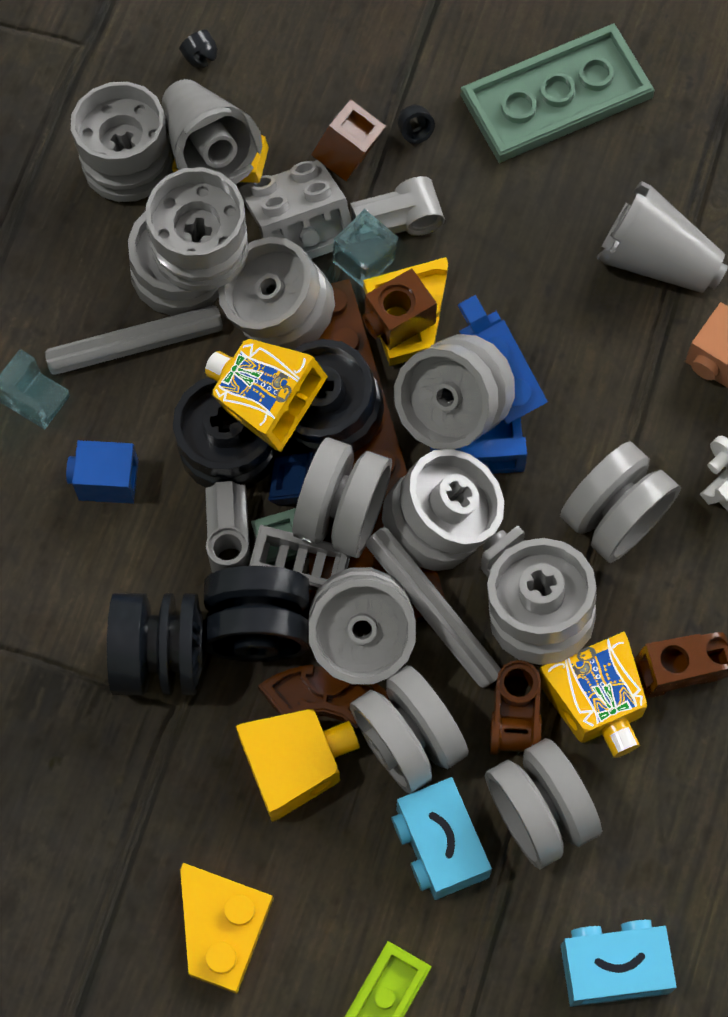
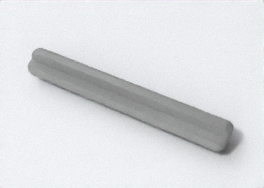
M212 305L48 348L45 351V357L51 374L56 375L219 332L222 330L223 324L217 306Z
M383 527L372 534L365 542L366 547L387 573L405 589L412 604L478 686L482 688L487 687L497 680L501 668L389 529Z

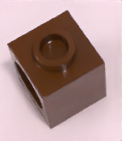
M350 99L328 126L311 156L347 181L367 156L386 125Z
M411 268L365 294V314L362 315V318L370 334L375 339L381 337L390 350L436 323L437 303ZM393 307H401L407 312L400 316H394L389 314L387 310Z

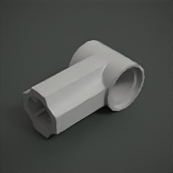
M423 176L405 180L395 188L394 192L350 203L355 231L361 243L407 231L408 234L415 236L425 235L439 229L445 221L432 180Z
M233 481L216 482L213 486L205 488L207 515L206 550L212 573L225 568L249 566L251 561L246 486L236 484ZM226 549L240 551V554L232 560L218 558L219 554Z

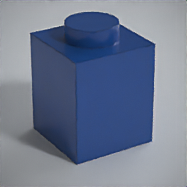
M77 440L76 456L68 457L66 479L67 484L73 485L79 501L134 504L139 462L134 444Z

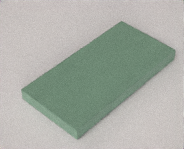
M615 23L467 84L461 87L460 96L498 163H501L652 99L655 89Z

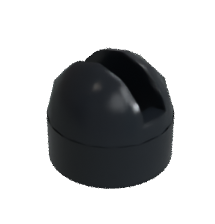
M200 30L193 33L179 47L186 61L196 68L207 67L208 62L206 58L215 61L218 49L208 30Z
M413 104L402 109L397 118L400 133L410 143L417 144L426 141L432 135L435 128L433 117L426 108L420 105ZM415 117L420 127L413 130L410 120Z

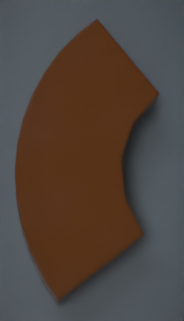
M314 665L288 669L258 685L259 691L279 715L314 709L317 716H327L343 722L350 721L356 733L360 728L350 710V703L369 690L383 694L389 700L386 690L377 683L350 684L332 677L323 667H314Z

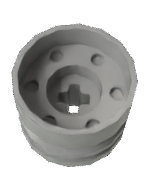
M109 82L93 88L78 101L71 114V132L79 153L82 170L89 186L101 197L117 202L138 201L149 197L152 189L165 176L171 174L173 165V151L167 133L165 114L157 96L146 87L131 82Z
M204 167L183 168L165 176L152 189L146 203V223L151 239L153 259L161 275L175 286L190 291H210L228 284L242 271L248 256L244 199L236 184L222 173Z

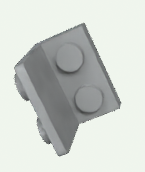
M318 160L300 162L290 170L273 176H261L260 183H250L239 188L244 203L259 226L262 238H287L300 246L310 259L357 243L346 197L326 167Z

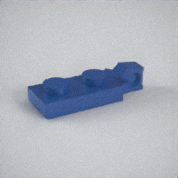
M476 295L460 302L457 306L468 324L467 327L459 331L460 334L476 335L494 344L508 360L513 373L515 398L508 415L503 419L505 424L547 403L548 401L507 324L504 320H501L497 311L487 315Z

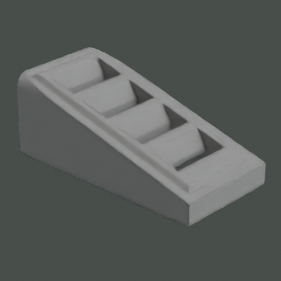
M260 525L249 566L284 568L288 549L296 550L298 552L293 571L300 572L309 578V590L317 591L328 580L321 578L326 556L335 557L331 576L348 568L350 556L334 551L333 545L330 542L321 541L318 544H314L294 537L291 532ZM270 546L279 547L275 566L265 564ZM307 552L317 554L311 575L302 573Z

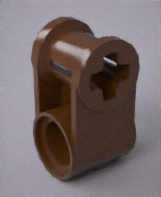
M522 660L510 661L498 673L494 690V711H492L490 755H498L500 750L524 752L525 749L541 741V680L537 669L529 662ZM511 677L523 678L528 682L530 692L521 697L513 696L507 692L504 683Z

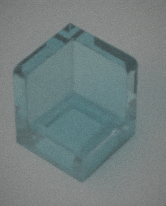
M364 209L334 238L332 260L363 287V280L379 276L394 261L398 237Z
M19 349L0 374V402L44 430L70 397L66 388L40 373L36 359Z

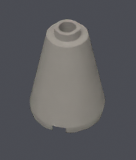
M188 79L179 80L166 89L162 98V108L177 169L204 167L222 173L235 184L246 178L253 170L251 163L256 153L258 152L260 155L263 147L261 131L256 126L254 120L246 112L195 81Z
M641 181L633 191L637 195L632 204L625 203L601 246L605 249L598 254L597 259L606 265L703 293L708 286L716 289L728 269V266L722 263L725 253L656 189Z

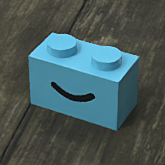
M452 777L397 799L398 815L391 817L401 844L404 845L410 842L417 860L411 862V867L421 891L430 888L434 900H437L490 877L492 868Z
M635 920L621 924L622 931L602 934L601 926H588L571 930L572 938H565L561 944L570 1007L671 994L677 987L666 926L652 927L651 920Z

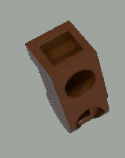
M715 632L700 635L699 633L645 644L635 657L646 699L665 695L670 690L696 684L711 683L728 677V641L726 634Z

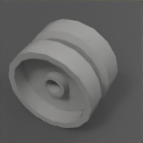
M145 211L134 222L128 238L131 282L139 298L153 310L170 316L211 306L219 297L218 288L210 291H190L175 286L161 275L153 259Z
M266 237L248 243V256L242 271L228 284L218 287L221 308L227 318L237 328L242 330L248 339L291 350L304 343L318 340L330 324L335 308L333 287L325 274L312 262L300 246L287 238Z
M456 334L442 339L429 348L414 354L400 368L394 385L395 407L403 426L416 440L433 449H458L471 444L481 435L495 428L508 415L515 398L514 376L508 360L494 344L476 335Z
M326 437L320 444L305 477L294 514L293 536L318 544L327 537L332 529L331 539L334 551L359 558L366 547L365 542L371 536L378 519L390 480L392 459L366 451L359 457L353 467L354 453L352 445Z
M631 441L620 445L584 478L568 498L560 514V517L579 534L595 529L591 546L610 563L626 554L657 524L671 507L681 490V487L662 470L646 475L650 458Z
M455 449L433 450L421 457L409 469L408 473L401 477L391 488L383 502L382 521L384 527L389 529L418 567L432 571L448 570L464 562L479 546L496 533L504 517L505 501L497 479L486 465L471 454Z
M548 538L524 540L506 549L492 565L487 589L492 634L502 649L518 660L538 665L559 663L579 653L591 638L596 620L595 602L597 587L593 568L584 555L565 542Z
M372 567L348 568L332 575L317 590L309 609V645L317 662L332 677L350 684H375L392 677L409 660L416 643L414 609L405 589L390 574ZM364 620L370 623L371 628L362 626L359 631L353 629V625L357 621Z
M406 665L386 680V692L389 700L383 694L369 690L350 703V710L377 759L405 792L411 794L432 780V767L429 759L435 765L448 770L467 757L469 750L461 731L439 696L419 672L412 666Z
M547 738L524 750V770L516 763L506 760L485 773L488 789L504 823L522 852L539 870L562 857L564 848L562 837L567 842L581 847L602 833L600 818L582 780L562 750L552 740Z

